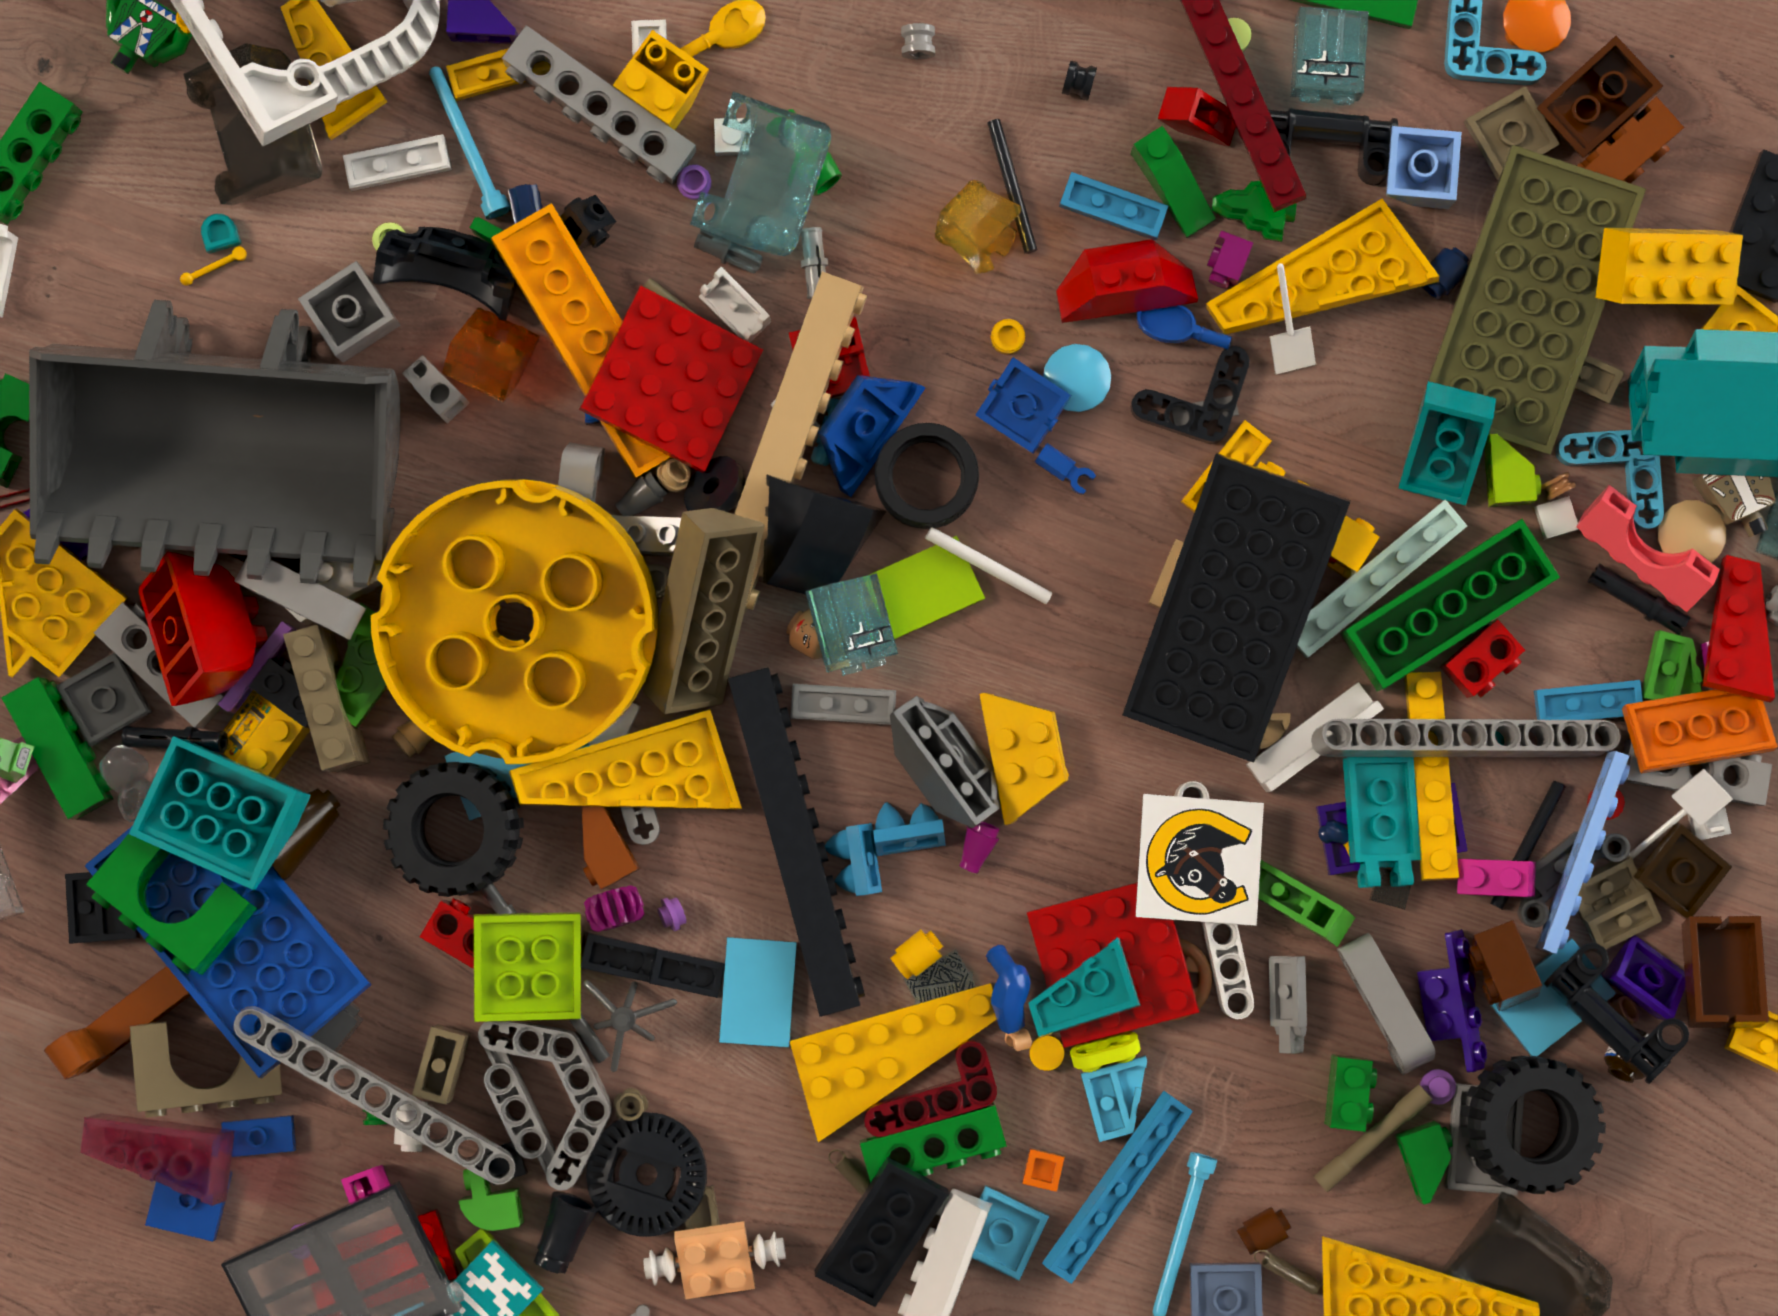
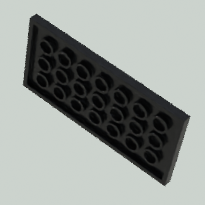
M1216 453L1122 716L1254 763L1351 500Z

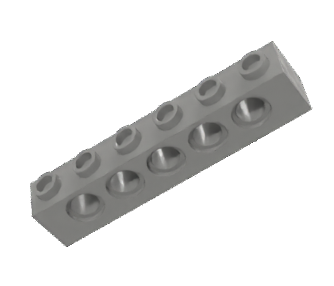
M527 25L502 57L503 63L507 67L505 73L520 84L524 80L535 87L533 92L546 103L550 104L552 101H555L563 107L561 112L574 123L578 124L580 121H583L592 128L589 132L595 138L605 144L610 140L620 147L618 153L633 164L637 160L648 167L646 173L659 183L663 184L666 180L673 185L680 171L687 166L695 155V144ZM544 61L551 65L549 72L545 75H536L532 72L534 65L538 62ZM565 82H576L579 85L578 91L573 95L563 94L560 89ZM595 101H602L607 105V109L602 115H593L588 111L589 106ZM623 121H630L636 127L630 135H621L616 131L617 126ZM650 141H658L662 143L664 148L658 155H649L644 150L646 144Z

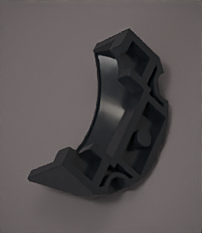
M418 227V231L413 234L404 233L398 229L388 231L376 253L373 276L374 284L422 282L448 287L478 300L494 312L499 320L507 321L517 286L516 280L494 245L473 235H467L452 229Z

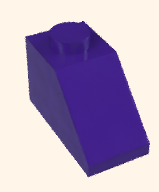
M448 0L446 32L452 42L513 44L518 37L515 27L490 0Z

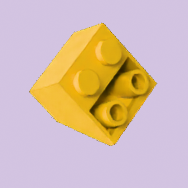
M652 30L612 86L675 130L692 107L709 69Z

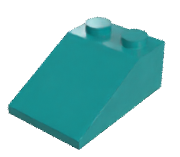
M1428 381L1398 488L1442 500L1446 499V501L1466 506L1493 422L1496 398Z

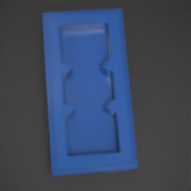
M294 1115L224 1121L221 1123L224 1158L296 1150Z

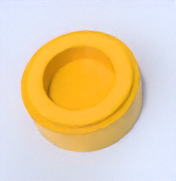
M1003 319L997 322L991 332L992 346L997 352L1004 355L1018 352L1025 341L1023 326L1013 319Z
M1051 1035L1041 1038L1037 1037L1029 1048V1057L1038 1069L1051 1071L1062 1063L1064 1048L1061 1042Z

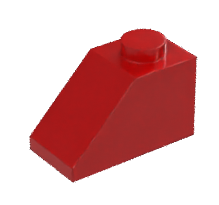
M1167 87L1158 120L1177 132L1219 145L1230 146L1236 126L1225 104L1200 88Z

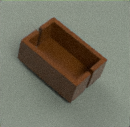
M1689 916L1681 924L1688 1028H1721L1725 1024H1727V1028H1760L1768 1023L1761 916H1728L1723 922L1722 916Z

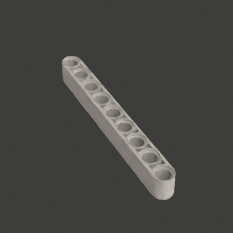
M1332 719L1313 732L1311 743L1313 749L1325 757H1598L1616 748L1620 743L1621 734L1616 724L1608 720ZM1327 730L1336 735L1337 745L1329 743L1326 737ZM1361 731L1368 733L1371 738V745L1363 743L1360 737ZM1394 731H1398L1403 735L1404 745L1397 743ZM1428 731L1433 732L1437 736L1438 745L1430 742ZM1462 731L1470 736L1471 746L1462 740ZM1495 731L1504 737V746L1497 742ZM1529 732H1532L1537 737V746L1529 740ZM1562 732L1569 736L1570 746L1563 741ZM1595 732L1601 735L1603 746L1596 741Z
M247 1006L237 1014L234 1021V1031L243 1041L493 1184H505L514 1176V1159L511 1153L265 1010L256 1006ZM247 1014L256 1015L261 1021V1028L254 1033L246 1032L241 1026L243 1016ZM279 1032L287 1033L292 1038V1046L285 1051L277 1050L272 1044V1037ZM312 1050L320 1052L324 1058L323 1064L315 1069L307 1067L303 1061V1056ZM343 1068L350 1069L355 1075L354 1082L349 1086L338 1085L334 1079V1075L338 1070ZM374 1086L381 1087L386 1093L383 1102L379 1104L368 1102L365 1093L369 1088ZM404 1104L412 1105L417 1111L416 1117L409 1122L401 1121L396 1115L397 1109ZM441 1122L446 1125L448 1129L447 1134L441 1139H432L427 1134L428 1127L432 1123ZM465 1140H472L477 1143L478 1150L475 1155L464 1157L458 1152L459 1145ZM495 1158H504L508 1161L509 1166L505 1173L496 1175L489 1171L490 1162Z

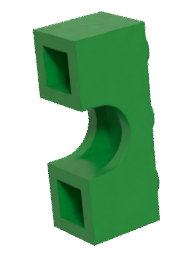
M6 373L3 379H0V486L8 488L23 457L7 449L4 443V433L12 423L16 421L30 423L29 384Z

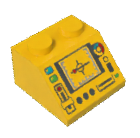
M253 690L223 730L228 736V745L224 754L235 762L275 779L309 733L310 728L303 727Z

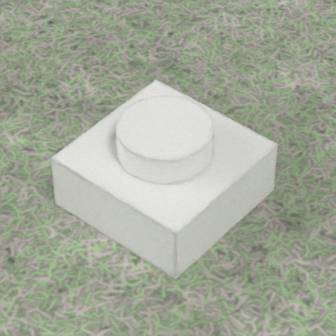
M749 118L714 119L715 155H750Z

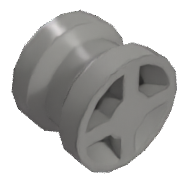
M913 23L902 26L901 36L905 39V45L902 47V57L907 59L934 57L935 46L932 44V37L935 35V26L925 23Z

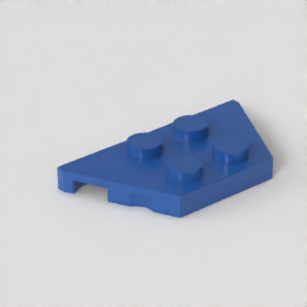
M860 375L855 377L818 431L841 492L852 497L876 462L884 444L895 434L926 389L924 386L911 381Z

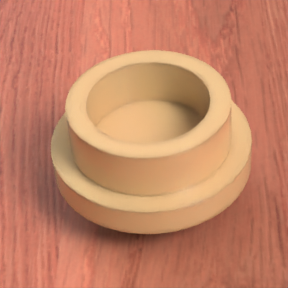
M674 458L667 459L657 467V478L665 489L671 492H680L688 485L690 469L686 464Z

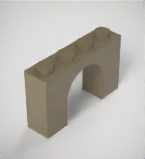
M313 625L283 634L321 771L338 773L371 763L362 730L356 729L351 725L337 688L334 666L343 663L334 632L320 625Z
M166 1021L130 1025L137 1112L145 1111V1118L167 1115L168 1108L181 1107V1113L203 1111V1104L217 1103L218 1109L239 1106V1100L253 1098V1104L275 1102L274 1095H282L280 1064L261 1079L241 1055L235 1071L224 1082L205 1088L191 1086L182 1081L171 1067Z

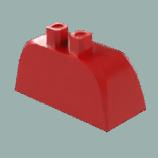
M167 551L161 559L156 572H151L139 586L138 592L171 706H178L214 697L235 686L253 665L255 649L260 648L267 641L268 636L265 627L262 625H252L250 621L258 614L259 606L256 597L243 596L240 585L234 582L235 578L228 570L214 564L209 576L194 575V557Z

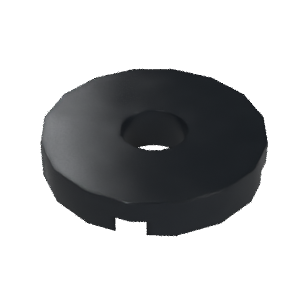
M718 456L711 459L706 471L703 473L696 471L688 482L684 494V504L687 511L715 508L728 512L733 509L739 501L745 486L746 479L743 477V467L729 456Z

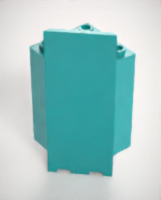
M1695 329L1687 347H1643L1628 379L1632 441H1642L1643 455L1675 456L1676 473L1778 477V332Z

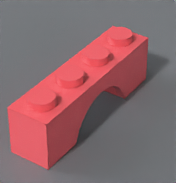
M1608 485L1584 511L1576 528L1582 532L1586 539L1596 542L1608 551L1616 562L1625 564L1634 571L1642 582L1652 585L1664 594L1668 602L1688 612L1714 585L1720 569L1693 548L1681 553L1672 554L1659 552L1649 547L1642 541L1635 529L1634 514L1637 505L1611 485Z

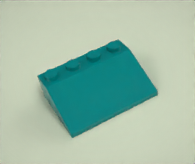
M173 736L129 834L249 889L256 890L297 828L311 795L188 740Z

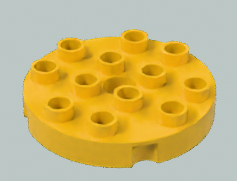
M506 479L476 484L446 495L428 506L403 529L387 553L377 576V580L383 587L379 611L371 615V635L378 667L387 688L404 713L423 732L447 748L468 757L479 753L495 758H503L505 764H528L550 760L577 750L603 733L624 714L641 690L653 662L658 637V605L651 574L641 552L625 529L607 511L581 494L559 485L527 479ZM504 600L506 603L518 602L524 604L533 611L534 626L529 634L531 639L527 643L524 639L510 640L499 634L496 620L498 612L502 608L500 604Z

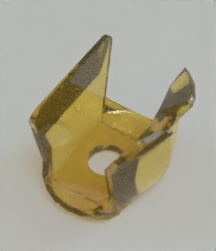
M971 180L940 211L935 230V239L943 245L951 246L970 265L975 273L989 272L994 269L990 259L991 254L996 252L1004 257L1012 247L1017 231L1009 224L1021 213V206L987 190L982 182Z

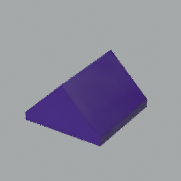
M1636 935L1628 938L1602 974L1609 984L1660 1020L1674 1018L1686 987L1685 972Z

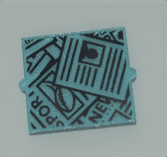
M956 949L941 957L917 977L913 975L908 980L906 978L903 979L915 999L914 1005L977 987L972 978L974 976L973 971H968Z

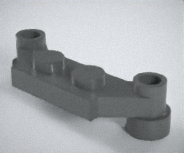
M1577 831L1571 833L1536 862L1535 897H1521L1520 906L1517 910L1518 918L1525 926L1538 928L1547 922L1549 910L1545 902L1553 897L1557 891L1578 834ZM1621 834L1606 835L1601 848L1598 851H1594L1590 863L1593 864L1601 858L1611 862L1624 860L1630 853L1628 839ZM1610 842L1615 846L1612 854L1608 851V844ZM1530 907L1534 909L1532 919L1527 917V910Z

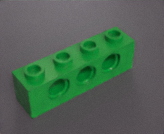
M41 82L37 84L0 140V221L6 225L21 214L24 208L23 201L30 191L33 192L39 187L43 179V171L49 162L53 163L59 157L62 151V143L68 134L71 135L77 130L81 122L80 116L83 111ZM51 120L50 130L44 134H39L40 125L45 121ZM32 149V157L27 162L21 163L20 156L22 152ZM13 177L12 187L7 191H1L2 182L6 178Z
M995 1103L885 1137L873 1136L860 1140V1147L870 1183L886 1158H890L892 1150L897 1147L906 1148L910 1152V1160L904 1166L923 1176L934 1173L933 1167L946 1164L947 1169L965 1165L968 1163L966 1158L980 1154L981 1159L1000 1155V1148L1007 1147ZM965 1128L974 1129L978 1134L976 1143L972 1146L960 1144L958 1134L961 1130ZM933 1137L939 1138L944 1143L943 1151L936 1156H931L924 1150L925 1142Z

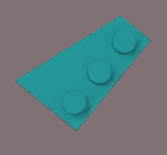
M1117 937L1095 956H1091L1080 967L1065 978H1061L1028 1003L1038 1037L1041 1038L1141 1006L1120 938Z

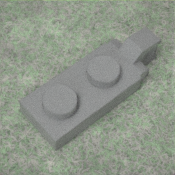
M1270 956V1026H1274L1276 1035H1279V1053H1303L1304 1035H1306L1305 956Z

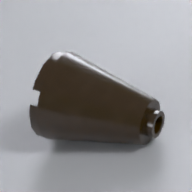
M318 788L307 793L311 796L297 828L272 864L284 881L291 877L340 816L336 809L341 805L328 789L324 793Z

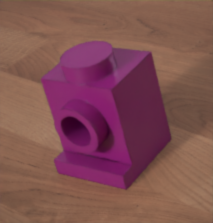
M1221 230L1215 242L1221 248L1214 246L1207 266L1212 267L1208 281L1217 287L1227 289L1228 286H1236L1253 242Z

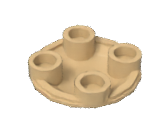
M1685 500L1672 505L1664 512L1663 520L1658 525V542L1663 553H1681L1693 548L1712 563L1721 554L1726 543V527L1721 515L1711 505L1699 500Z

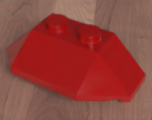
M1153 239L1084 249L1056 290L1062 323L1198 303L1192 270Z

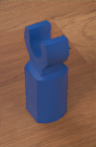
M1049 443L1045 445L1035 460L1036 464L1061 481L1068 480L1072 490L1079 495H1083L1086 490L1078 485L1077 479L1080 476H1086L1093 481L1096 477L1095 473L1089 468H1077L1074 466L1075 461Z

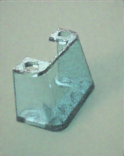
M733 92L722 125L746 132L725 198L700 192L690 225L748 248L778 256H787L798 244L831 143V130L827 124ZM745 103L747 106L746 116L742 121L738 122L736 118L737 110ZM713 203L715 205V213L710 220L706 221L704 218L705 209L709 204Z

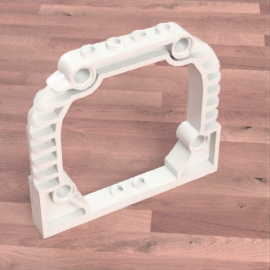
M202 0L170 1L262 146H265L335 111L337 104L405 72L416 64L428 51L435 38L440 15L439 2L441 0H403L409 11L404 21L385 36L322 66H318L309 59H298L293 61L287 70L273 69L253 62L239 68L222 41L223 34L219 25L214 19L209 20L203 11L205 6ZM305 78L312 84L301 86L295 80Z

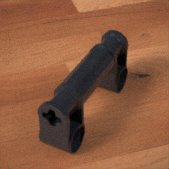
M1289 108L1288 111L1269 110L1289 157L1292 139L1359 146L1358 176L1365 184L1378 185L1388 176L1391 127L1398 126L1397 118H1392L1390 121L1371 120L1366 115L1339 114ZM1368 161H1379L1383 166V171H1373L1369 167Z
M1596 943L1585 944L1567 962H1564L1543 984L1547 988L1552 987L1566 1001V1006L1612 1048L1625 1063L1631 1062L1646 1077L1645 1082L1650 1084L1671 1063L1670 1060L1686 1045L1689 1040L1688 1027L1681 1020L1670 1018L1661 1022L1646 1038L1641 1035L1592 988L1591 985L1607 968L1609 956L1603 946ZM1589 951L1598 953L1602 959V965L1597 969H1588L1582 962L1583 954ZM1561 980H1563L1567 985H1569L1574 991H1572L1568 986H1566ZM1674 1026L1679 1029L1682 1036L1680 1043L1676 1045L1667 1044L1662 1038L1663 1028ZM1641 1055H1642L1645 1059H1647V1060L1653 1065V1067H1652L1647 1061H1645V1060L1641 1057Z

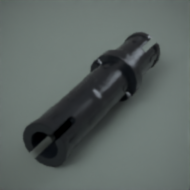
M1600 563L1596 566V571H1593L1590 575L1588 583H1592L1641 612L1647 621L1654 620L1673 631L1676 635H1680L1683 632L1682 627L1685 628L1690 620V616L1664 603L1663 597L1659 595L1654 597L1605 568Z
M126 726L122 731V744L125 748L168 749L173 736L181 739L201 740L200 742H190L218 753H224L228 745V736L225 731H201L191 726L186 727L184 730ZM151 737V738H168V739H167V740H161V739H148V738Z

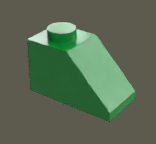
M1435 1121L1394 1134L1416 1199L1423 1205L1431 1202L1452 1158L1449 1148L1453 1147L1450 1133L1446 1127L1441 1128V1125Z

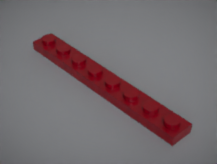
M1180 0L1274 213L1305 200L1306 193L1220 1Z

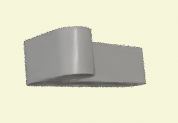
M569 442L562 453L558 485L577 492L595 502L597 481L601 477L604 464V447Z
M246 558L234 582L261 597L277 603L348 640L351 639L366 611L365 607L316 582L315 584L300 583V574L270 560L262 580L247 579Z
M1366 933L1337 948L1343 965L1388 1043V1051L1399 1072L1405 1075L1434 1060V1045L1372 936Z

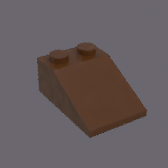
M1615 36L1536 109L1582 158H1585L1657 95L1663 85L1630 49Z

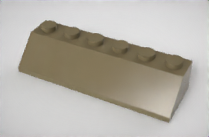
M715 508L682 512L658 621L657 646L643 689L644 694L663 714L723 704L765 527L762 522Z

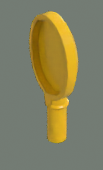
M753 0L733 1L722 7L713 16L709 32L701 34L699 38L680 49L693 57L707 48L710 49L714 44L724 49H735L745 46L756 39L762 32L766 21L765 11L759 3Z

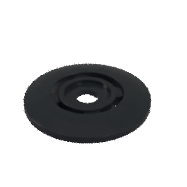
M643 1112L638 1119L633 1121L621 1118L604 1130L588 1159L586 1173L587 1188L595 1208L598 1209L601 1217L611 1226L629 1235L639 1237L659 1236L671 1232L684 1224L700 1205L707 1184L705 1155L694 1134L684 1124L672 1117L659 1113ZM638 1113L631 1114V1115H628V1116L632 1117V1116L637 1115ZM626 1150L628 1155L623 1159L619 1170L620 1181L616 1182V1163L621 1153ZM645 1163L653 1165L657 1171V1178L651 1185H644L637 1178L639 1167ZM680 1167L681 1176L675 1195L669 1200L667 1195L672 1190L676 1179L675 1168Z

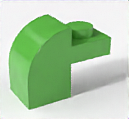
M468 1169L463 1170L465 1188L467 1191L471 1190L472 1195L461 1198L459 1205L464 1216L473 1225L484 1230L496 1231L520 1227L524 1223L519 1187L491 1192L489 1181Z

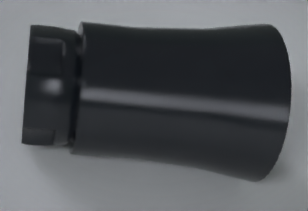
M559 1191L552 1193L547 1220L537 1245L538 1252L534 1259L536 1265L556 1274L566 1273L569 1262L573 1261L589 1225L598 1212L594 1204L569 1193Z

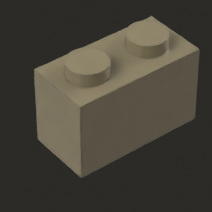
M439 1024L431 1027L412 1096L445 1105L452 1102L471 1033Z

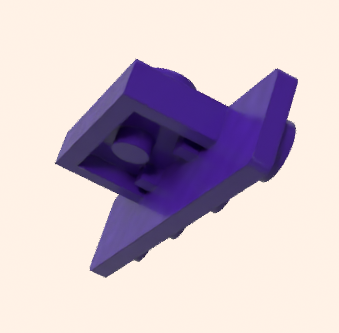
M1461 929L1445 933L1450 967L1421 970L1417 972L1427 1034L1431 1041L1461 1038L1466 1071L1469 1073L1485 1068L1484 1062L1487 1060V1049L1485 1043L1481 1041L1479 1032L1482 1019L1479 1008L1475 1007L1473 994L1476 990L1475 977L1469 970L1468 953H1470V944L1468 939L1464 937V932Z

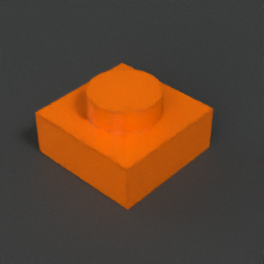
M1030 1148L1022 1184L1057 1192L1065 1157Z

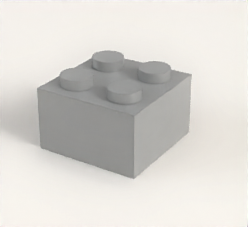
M357 261L298 298L334 355L343 363L401 326L365 270Z

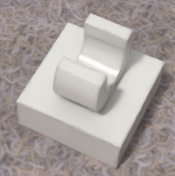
M1725 807L1702 826L1688 814L1691 831L1700 840L1731 834Z

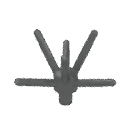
M584 981V986L612 1013L611 1019L595 1023L594 1029L599 1030L612 1026L617 1030L611 1063V1071L616 1072L620 1060L624 1033L631 1029L645 1039L654 1041V1035L637 1025L636 1019L675 1006L677 1000L670 999L633 1011L631 1005L638 983L633 981L624 1005L617 1008L590 981Z

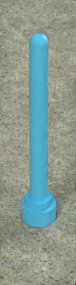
M437 66L432 67L429 71L430 78L483 194L481 197L483 203L480 206L485 218L492 220L501 217L511 210L506 195L501 194L500 190L495 189L442 69Z
M1190 1152L1187 1167H1189L1188 1174L1191 1175L1152 1310L1154 1316H1165L1167 1313L1204 1180H1208L1210 1174H1214L1218 1161L1210 1156Z

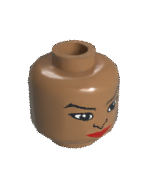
M814 608L807 609L804 612L798 611L791 619L786 631L787 635H789L790 646L813 660L819 659L825 654L830 656L840 642V638L836 636L838 631L836 621Z

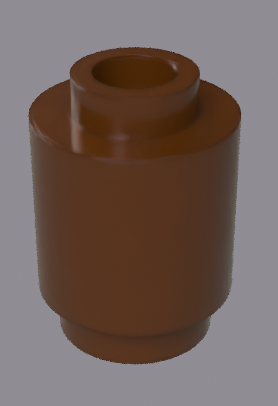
M1269 1207L1244 1221V1226L1236 1231L1249 1254L1252 1255L1259 1250L1266 1251L1288 1239L1286 1231L1291 1229V1226L1281 1209L1274 1212L1273 1208Z

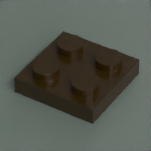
M1676 823L1633 877L1686 920L1689 916L1696 914L1732 866L1686 827Z

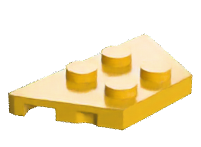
M981 693L979 695L1004 824H1013L1029 809L1044 800L1048 794L1068 781L1056 715L1054 711L1030 706L1026 703L1009 700L990 693Z

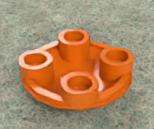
M1509 0L1503 13V27L1506 31L1505 38L1507 42L1520 49L1538 53L1555 50L1566 38L1571 26L1570 10L1565 0Z

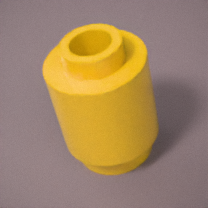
M920 929L895 949L896 953L890 959L908 980L913 975L917 977L942 957L939 950L944 946L931 930L925 934Z

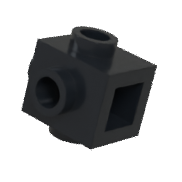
M596 195L584 200L580 197L574 199L564 208L565 212L560 216L579 250L590 245L596 248L603 244L610 236L607 232L617 222Z

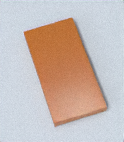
M1714 689L1625 704L1622 708L1641 774L1772 752L1778 747L1764 701Z

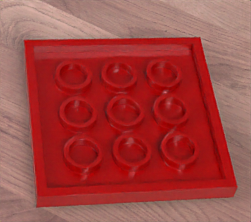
M640 286L579 410L703 473L706 471L763 349L657 293Z
M1138 882L1027 912L1047 989L1061 978H1065L1080 967L1083 962L1091 956H1095L1118 937L1120 938L1141 1005L1060 1031L1064 1048L1200 1012L1175 920L1136 917Z

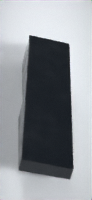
M584 932L581 945V968L640 980L654 985L705 996L718 997L725 967L724 963Z

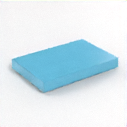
M727 937L720 1043L789 1047L797 942Z
M1572 938L1567 940L1563 949L1558 948L1557 954L1550 953L1534 966L1543 985L1538 997L1500 1012L1496 1004L1491 1005L1530 1056L1537 1057L1582 1021L1566 1006V1001L1552 987L1547 988L1543 984L1564 962H1567L1580 949ZM1583 954L1582 962L1584 966L1588 969H1596L1587 956ZM1602 975L1591 985L1606 1001L1616 994ZM1561 980L1566 986H1568L1572 991H1574L1569 985H1567L1563 980Z

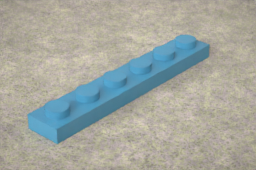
M1162 1092L1042 1262L1046 1268L1069 1283H1073L1193 1112L1191 1109L1167 1092Z

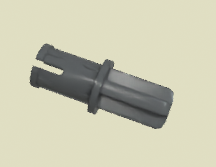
M705 228L700 230L694 243V248L721 259L722 264L728 262L750 273H756L761 267L763 260L761 255L735 244V239L731 238L728 240Z

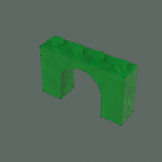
M128 834L86 884L95 891L91 897L107 910L111 906L119 910L122 914L118 919L133 931L140 927L149 934L145 941L162 953L166 948L175 955L172 962L182 971L189 974L193 970L203 975L257 908L230 886L221 882L192 917L178 923L157 921L148 909L146 890L150 878L169 856L170 852Z

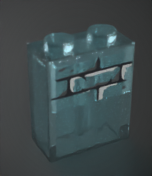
M1312 7L1299 8L1295 16L1290 97H1299V101L1305 103H1316L1320 99H1332L1333 103L1337 105H1352L1354 101L1360 100L1364 93L1369 11Z
M877 573L805 591L827 673L841 669L842 676L863 671L862 663H865L866 670L886 665L885 657L898 654Z

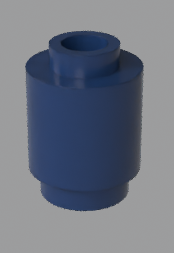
M1455 247L1451 250L1443 248L1430 263L1439 275V282L1421 287L1435 299L1448 295L1465 276L1468 269V257Z

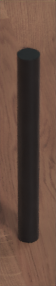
M994 119L987 122L1024 254L1032 253L1038 249L1001 120Z
M1553 780L1512 861L1529 860L1566 788L1565 785ZM1494 896L1490 904L1503 910L1510 896Z

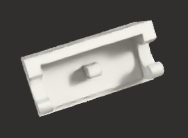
M720 267L714 273V279L708 285L704 284L701 287L699 298L738 337L751 342L771 323L770 315Z

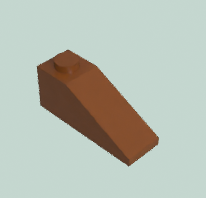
M582 806L584 860L588 865L583 868V871L592 886L598 884L602 890L641 868L607 807Z

